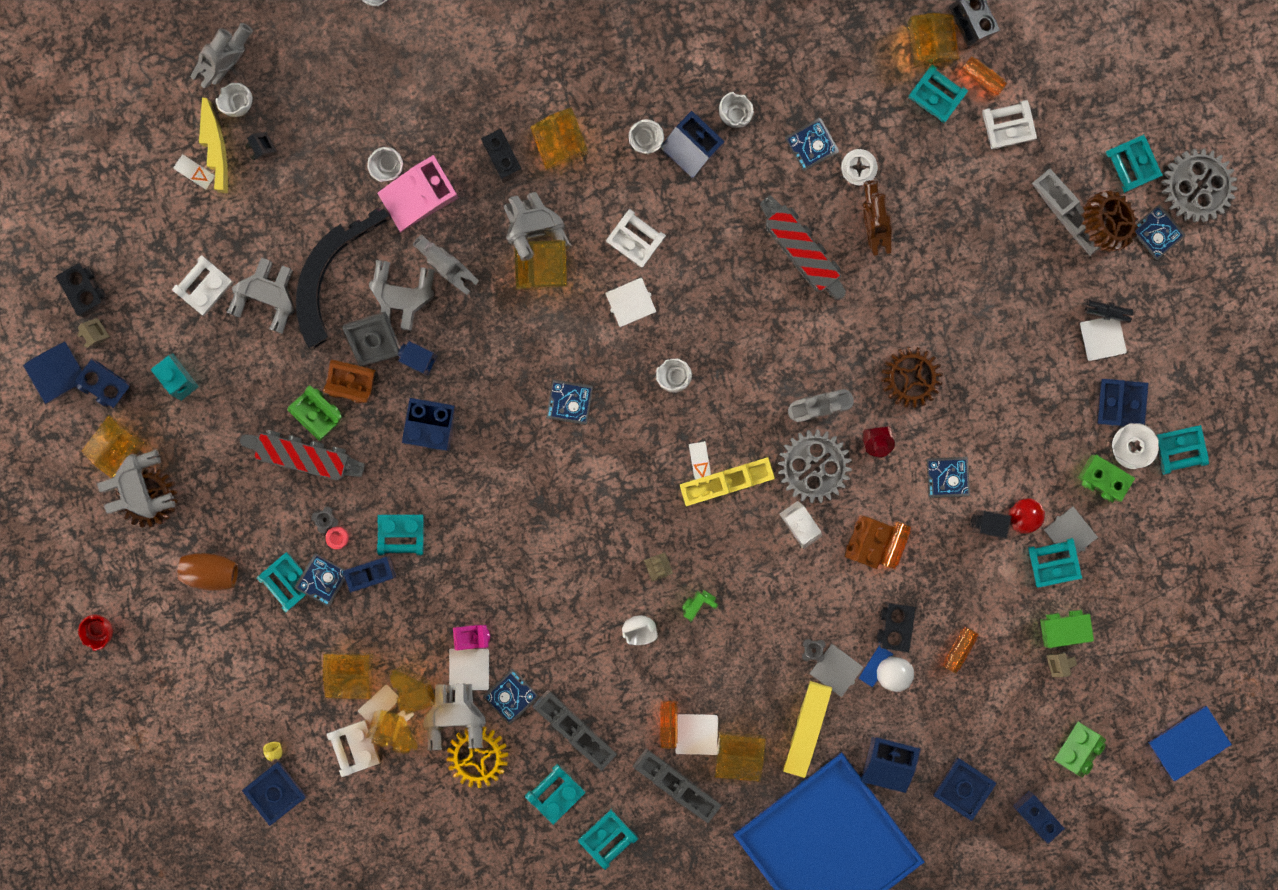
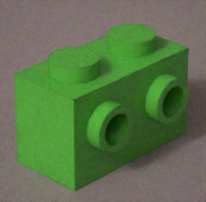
M1091 455L1078 479L1083 481L1082 486L1091 491H1094V489L1100 491L1103 499L1113 503L1114 501L1122 502L1135 477L1100 456Z
M1082 609L1068 611L1069 615L1060 616V613L1046 614V619H1040L1044 647L1053 648L1093 642L1090 614L1083 613Z

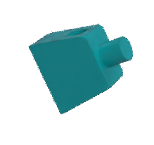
M173 353L151 369L167 392L180 401L199 388L198 384Z

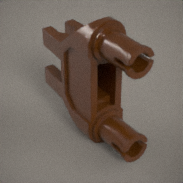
M877 180L865 181L866 201H864L862 207L868 246L872 250L873 256L878 255L877 247L881 239V245L885 247L886 254L892 253L891 215L887 213L886 195L885 193L878 192Z

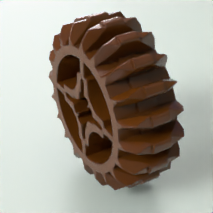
M1112 190L1099 192L1095 196L1090 197L1087 200V204L1083 206L1084 212L1081 216L1085 220L1081 224L1086 227L1084 233L1089 234L1088 241H1094V247H1100L1101 251L1115 252L1125 249V247L1133 242L1134 237L1137 236L1135 231L1139 227L1135 224L1138 220L1134 216L1136 210L1131 209V202H1126V196H1120L1119 192H1112Z
M907 347L906 355L902 349L898 350L899 358L895 354L890 355L893 363L890 361L884 363L890 369H883L881 371L882 374L888 375V378L881 379V383L888 382L889 386L883 388L884 392L891 389L892 393L889 394L888 398L892 399L896 395L895 404L898 405L904 400V408L909 406L910 401L912 407L917 408L918 400L922 406H925V397L927 400L933 401L934 398L930 393L939 394V390L934 388V386H942V382L937 381L936 377H942L943 373L935 372V369L940 368L941 365L936 364L933 366L932 362L935 361L936 357L933 356L928 360L926 357L929 351L927 350L921 356L919 347L915 349L914 354H912L911 347ZM903 360H917V363L909 370L898 366ZM923 365H925L929 372V383L921 376ZM916 371L914 378L917 379L918 382L915 383V381H913L910 384H908L909 377L906 373L911 374L912 372ZM894 372L898 373L897 375L903 380L900 391L894 382ZM912 386L925 389L919 396L906 395Z
M149 467L147 471L145 468L142 469L143 479H153L160 485L158 488L150 489L145 484L148 493H153L151 494V499L158 498L162 494H178L177 490H171V487L175 486V482L167 483L170 478L169 474L161 478L163 474L161 469H158L156 472L154 467ZM171 499V500H168V501L165 502V503H167V502H169V501H175V503H178V500H177V499ZM171 507L159 511L153 518H147L128 509L119 512L127 511L124 519L128 520L132 517L131 524L136 525L139 522V526L143 528L146 524L149 527H154L155 522L158 525L163 524L162 517L164 519L170 518L167 511L175 512L176 509Z

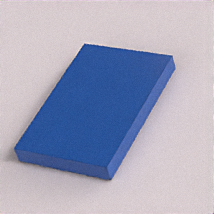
M1203 706L1148 742L1174 782L1232 745L1207 706Z

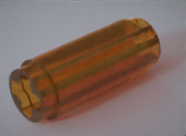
M973 56L969 58L962 68L966 74L997 96L1007 85V82L1004 81L1005 79Z
M896 522L893 526L881 558V565L896 570L911 533L910 526L900 522Z
M964 627L944 659L942 666L955 674L958 670L960 671L979 634Z
M661 701V748H677L678 706L676 701Z

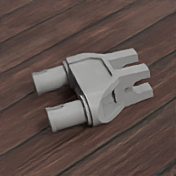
M240 23L233 37L227 30L219 29L213 41L206 44L200 52L198 63L190 77L195 80L202 74L205 77L201 83L203 88L209 87L211 83L214 85L219 84L226 73L242 56L244 52L243 45L250 34H252V28L244 23Z
M537 192L529 193L527 195L528 200H523V202H521L519 196L509 198L510 203L504 205L505 212L510 221L506 238L510 244L515 246L521 261H527L535 255L527 241L529 239L550 236L559 253H562V251L566 252L572 247L564 233L565 224L559 215L543 205Z
M420 235L414 241L413 246L427 257V263L466 295L470 291L464 286L461 277L472 281L475 285L479 282L452 254L446 252L442 247H437L423 235Z
M261 258L255 274L233 286L232 293L234 296L227 313L241 318L246 300L253 298L275 307L277 311L269 329L283 334L289 315L292 316L295 312V307L287 288L293 270L282 265L276 281L267 280L273 262Z
M376 260L374 279L369 282V287L381 305V312L386 311L391 323L393 310L403 311L401 329L412 331L414 314L434 297V290L431 289L435 270L421 267L419 284L415 289L394 286L387 283L390 262Z
M848 390L832 391L794 401L788 408V415L793 421L802 422L846 411L853 406L854 399Z
M156 449L139 456L136 454L128 455L114 478L97 483L99 492H107L118 488L121 497L120 500L104 505L107 514L128 509L147 518H153L157 512L175 507V501L165 503L168 500L174 499L171 493L151 499L141 473L143 468L161 463L160 457H156L159 456Z
M455 684V703H453L452 685H435V704L423 722L424 728L427 730V751L442 750L441 729L454 726H466L468 728V748H483L482 727L486 725V719L473 703L472 684Z

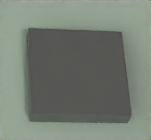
M386 311L343 325L342 328L359 366L364 367L398 356L401 347Z

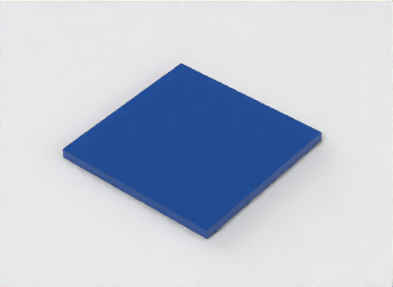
M842 752L733 833V836L774 890H889L925 863L866 783L861 782L862 778Z

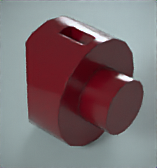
M890 426L865 429L863 431L862 438L866 452L869 455L882 458L891 453L895 448V440Z

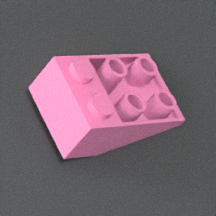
M434 155L415 165L377 193L400 232L459 199Z

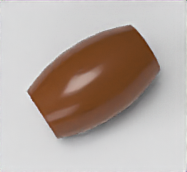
M194 553L184 555L180 558L177 569L178 581L201 590L220 591L234 588L238 577V564L216 554Z

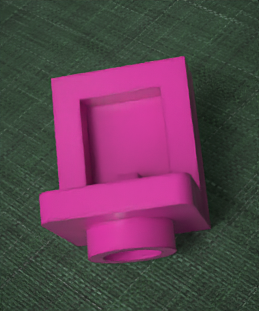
M486 625L453 627L455 650L488 648L490 632Z

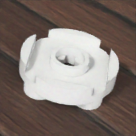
M1129 423L1120 428L1115 434L1112 441L1113 453L1116 460L1122 466L1129 469L1143 468L1155 460L1159 451V439L1150 427L1140 423ZM1136 440L1140 441L1142 449L1132 452V446L1129 443Z

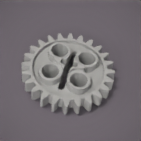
M1205 148L1201 149L1199 154L1196 149H1193L1190 155L1185 151L1182 153V158L1179 156L1175 157L1174 161L1176 164H1168L1171 171H1166L1163 174L1168 179L1161 182V184L1167 186V189L1163 190L1162 193L1169 195L1164 200L1165 202L1171 201L1173 203L1169 209H1178L1176 216L1184 213L1185 221L1189 220L1192 216L1193 223L1198 222L1201 217L1204 223L1208 221V216L1214 220L1217 218V214H1224L1223 207H1231L1227 200L1235 199V196L1230 192L1237 190V187L1231 185L1237 178L1230 177L1234 169L1227 170L1226 167L1230 163L1229 161L1222 164L1223 155L1214 158L1213 150L1206 155ZM1193 165L1200 167V175H1196L1193 172ZM1208 169H1211L1210 175L1204 180V182L1200 186L1202 189L1195 192L1191 201L1188 202V197L1198 187L1197 182L1201 181L1205 177ZM1212 178L1219 181V188H1214L1211 185ZM1180 183H1184L1187 186V194L1180 191ZM1199 196L1205 198V207H1202L1198 204Z
M807 430L806 437L798 433V441L790 438L792 446L784 445L787 453L779 454L784 458V461L777 463L783 466V470H780L778 474L785 475L781 483H789L785 490L788 491L793 488V497L800 493L801 501H804L808 496L810 503L814 502L815 497H817L819 503H822L823 496L831 500V492L839 495L837 487L845 488L842 480L850 479L845 475V472L852 471L851 468L846 467V463H849L851 459L844 458V455L849 451H841L840 448L843 446V442L835 444L837 436L828 439V432L826 431L823 436H820L819 430H816L815 435L812 436L810 430ZM813 444H818L822 448V453L818 457H814L810 453V447ZM830 453V457L818 465V472L815 470L811 471L804 479L799 480V476L811 467V461L814 463L818 462L825 454ZM798 458L803 460L805 465L804 469L800 472L795 471L792 466L793 461ZM829 461L836 465V471L832 475L825 471V464ZM811 476H815L819 480V485L815 489H811L807 485V480Z

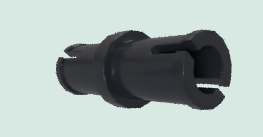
M1090 299L1086 302V305L1095 308L1085 307V314L1104 317V320L1115 319L1130 323L1132 320L1131 317L1123 315L1133 316V309L1115 306L1112 302L1106 304Z

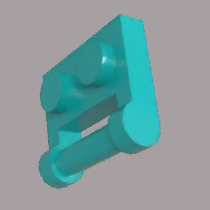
M932 64L908 98L945 123L969 90L965 87H959L937 71V67ZM933 78L955 94L954 100L928 82V80Z
M1141 135L1106 151L1107 157L1111 158L1123 184L1121 188L1124 193L1163 176L1145 135ZM1123 151L1137 178L1133 182H1131L1119 155Z
M1201 425L1156 435L1159 439L1158 453L1163 475L1170 474L1173 470L1196 465L1201 467L1209 465ZM1196 449L1198 451V456L1172 462L1169 460V455Z
M378 515V556H385V553H416L417 556H423L424 515ZM386 537H416V544H386Z
M1073 538L1066 539V542L1043 547H1028L1037 588L1082 579ZM1063 551L1069 552L1070 557L1042 563L1038 562L1037 557Z
M288 552L284 553L256 578L280 602L281 608L285 613L306 596V594L295 589V585L304 570ZM273 573L294 596L289 600L270 578Z
M559 764L552 768L553 771L532 792L529 791L525 795V798L553 825L586 793ZM561 777L564 782L542 803L538 798Z
M610 809L578 839V842L606 870L611 866V861L631 843L634 844L639 840V838ZM622 831L625 837L606 855L602 856L599 852Z

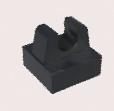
M267 132L254 133L247 138L246 149L252 148L255 153L251 156L252 160L272 156L277 152Z

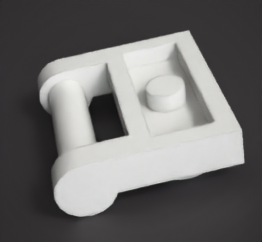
M1028 100L1020 101V104L995 110H990V108L982 110L991 150L1037 139ZM1018 113L1023 115L1022 119L994 125L993 119Z
M629 209L606 242L643 268L658 246L663 242L666 235L662 232L658 233L636 217L635 212ZM631 223L654 241L649 245L627 229L626 225Z
M201 255L197 259L198 263L172 290L202 316H205L232 285L233 281ZM207 268L210 273L189 295L186 290L201 272Z
M366 720L327 733L328 740L332 742L341 768L339 770L341 777L381 763ZM342 735H346L355 761L354 765L349 766L340 740Z

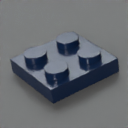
M957 757L933 793V796L970 821H973L997 783Z
M279 761L241 790L269 826L307 797Z

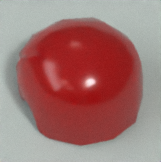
M1033 498L1019 500L1008 512V515L1011 516V527L1020 534L1035 532L1045 521V510L1041 503Z
M92 614L81 621L78 635L82 645L92 648V651H97L107 646L112 639L114 630L107 618Z

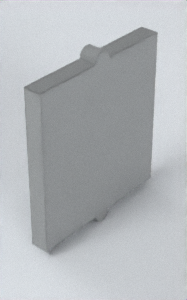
M1073 506L1061 516H1056V520L1043 529L1054 544L1066 542V539L1073 538L1077 554L1085 551L1086 547L1098 538ZM1068 551L1061 552L1065 558L1070 557Z
M831 643L823 654L825 659L822 662H817L809 674L824 685L832 687V691L842 697L850 685L855 684L854 680L864 667Z

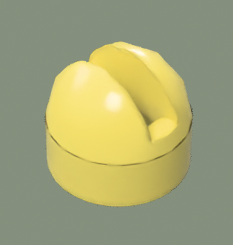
M270 742L263 747L264 756L267 760L273 762L274 759L278 761L282 757V747L279 742Z

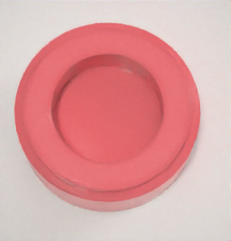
M333 527L327 531L325 540L330 548L342 549L349 542V534L342 527Z

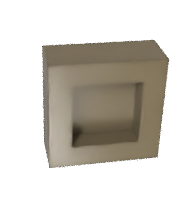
M98 318L83 322L77 327L79 329L78 337L83 336L87 342L84 344L86 348L104 342L110 337Z
M665 552L644 560L652 582L673 574Z
M1066 653L1046 655L1052 677L1070 676V668L1077 666L1075 656L1069 658L1066 657Z

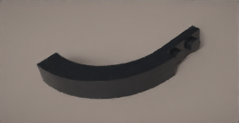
M377 208L368 214L369 217L362 222L357 220L351 223L347 231L344 226L339 224L329 231L309 254L302 268L296 291L298 323L309 349L314 350L332 339L325 327L320 309L321 286L328 267L334 258L349 244L391 220L385 208L382 210Z

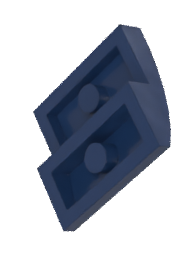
M66 342L43 352L23 364L25 371L45 405L77 388L78 384L75 382V379L82 371Z
M1102 379L1098 424L1122 427L1129 423L1145 425L1149 383Z

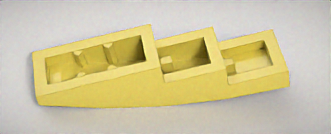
M202 98L199 143L203 147H208L207 167L215 170L214 190L218 193H228V166L220 124L212 103L207 98Z
M767 457L680 484L685 505L689 506L776 478L770 459Z
M810 681L797 719V725L790 743V750L783 772L806 777L832 687Z

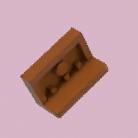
M332 359L329 363L327 381L323 387V393H327L334 398L343 397L351 399L355 403H367L372 395L376 370Z
M860 515L844 556L878 569L893 527Z

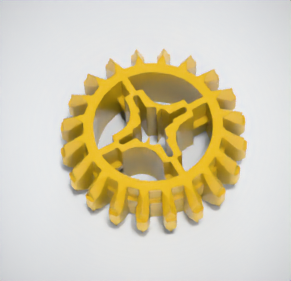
M486 726L482 728V740L491 744V748H469L470 754L460 760L459 752L461 746L465 742L469 744L468 728H465V737L462 733L458 732L456 736L460 741L452 739L450 742L456 748L450 747L447 749V752L454 754V756L447 757L448 762H454V764L448 767L449 770L457 769L453 777L457 778L461 774L463 776L460 780L461 784H464L466 779L470 780L468 787H472L474 781H477V787L481 788L483 780L487 786H490V777L494 781H498L499 778L496 772L502 775L505 772L499 766H507L508 764L506 760H502V758L508 757V752H501L502 749L506 748V743L498 745V742L502 739L500 735L496 739L492 738L495 730H491L489 735L485 734ZM476 751H478V754H485L480 760L481 763L471 759ZM496 753L495 766L487 772L485 760ZM473 765L481 775L472 774L466 771L463 766Z

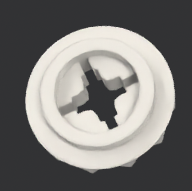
M863 149L850 151L844 157L841 165L843 177L850 184L858 186L864 185L865 181L873 180L878 168L875 157ZM858 158H860L861 166L869 167L861 171L860 177H858L857 170L850 168L857 165Z

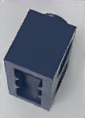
M408 341L407 345L403 344L398 352L399 362L427 376L438 357L435 353L411 341Z
M94 358L89 360L75 379V382L78 384L76 387L87 395L89 392L97 397L96 401L106 408L108 406L114 408L130 386V383ZM89 372H94L98 376V381L93 384L88 383L85 380V375ZM112 385L117 388L118 393L113 397H109L104 392L105 387Z
M390 556L343 571L350 593L396 578Z
M1030 791L1013 805L1016 811L1047 844L1065 829Z

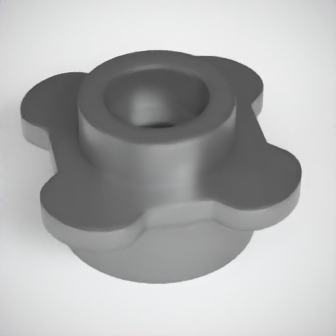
M324 507L323 511L312 514L311 518L318 527V532L325 533L330 527L338 525V519L334 518L332 508Z
M806 639L803 642L805 652L802 658L805 661L816 660L817 662H822L825 659L823 648H825L826 644L823 640L811 641Z

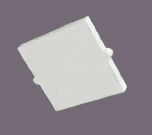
M642 277L605 293L611 305L610 311L614 313L620 327L656 312L650 298L651 293L647 291Z

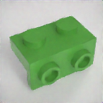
M310 385L287 409L319 441L331 432L342 418L339 409L332 404L330 405L324 399L323 394L318 389H313Z
M704 590L702 593L697 591L693 599L688 597L682 606L684 617L692 621L704 602L716 609L718 604L714 602L716 600L715 596Z
M1077 722L1054 761L1083 778L1084 775H1088L1094 765L1092 762L1095 757L1104 751L1106 739L1080 722Z

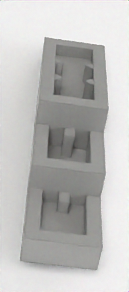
M1048 169L1032 183L1076 241L1092 256L1100 247H1094V241H1088L1089 234L1084 233L1086 227L1081 224L1085 220L1081 216L1084 209L1080 205V201L1051 169Z

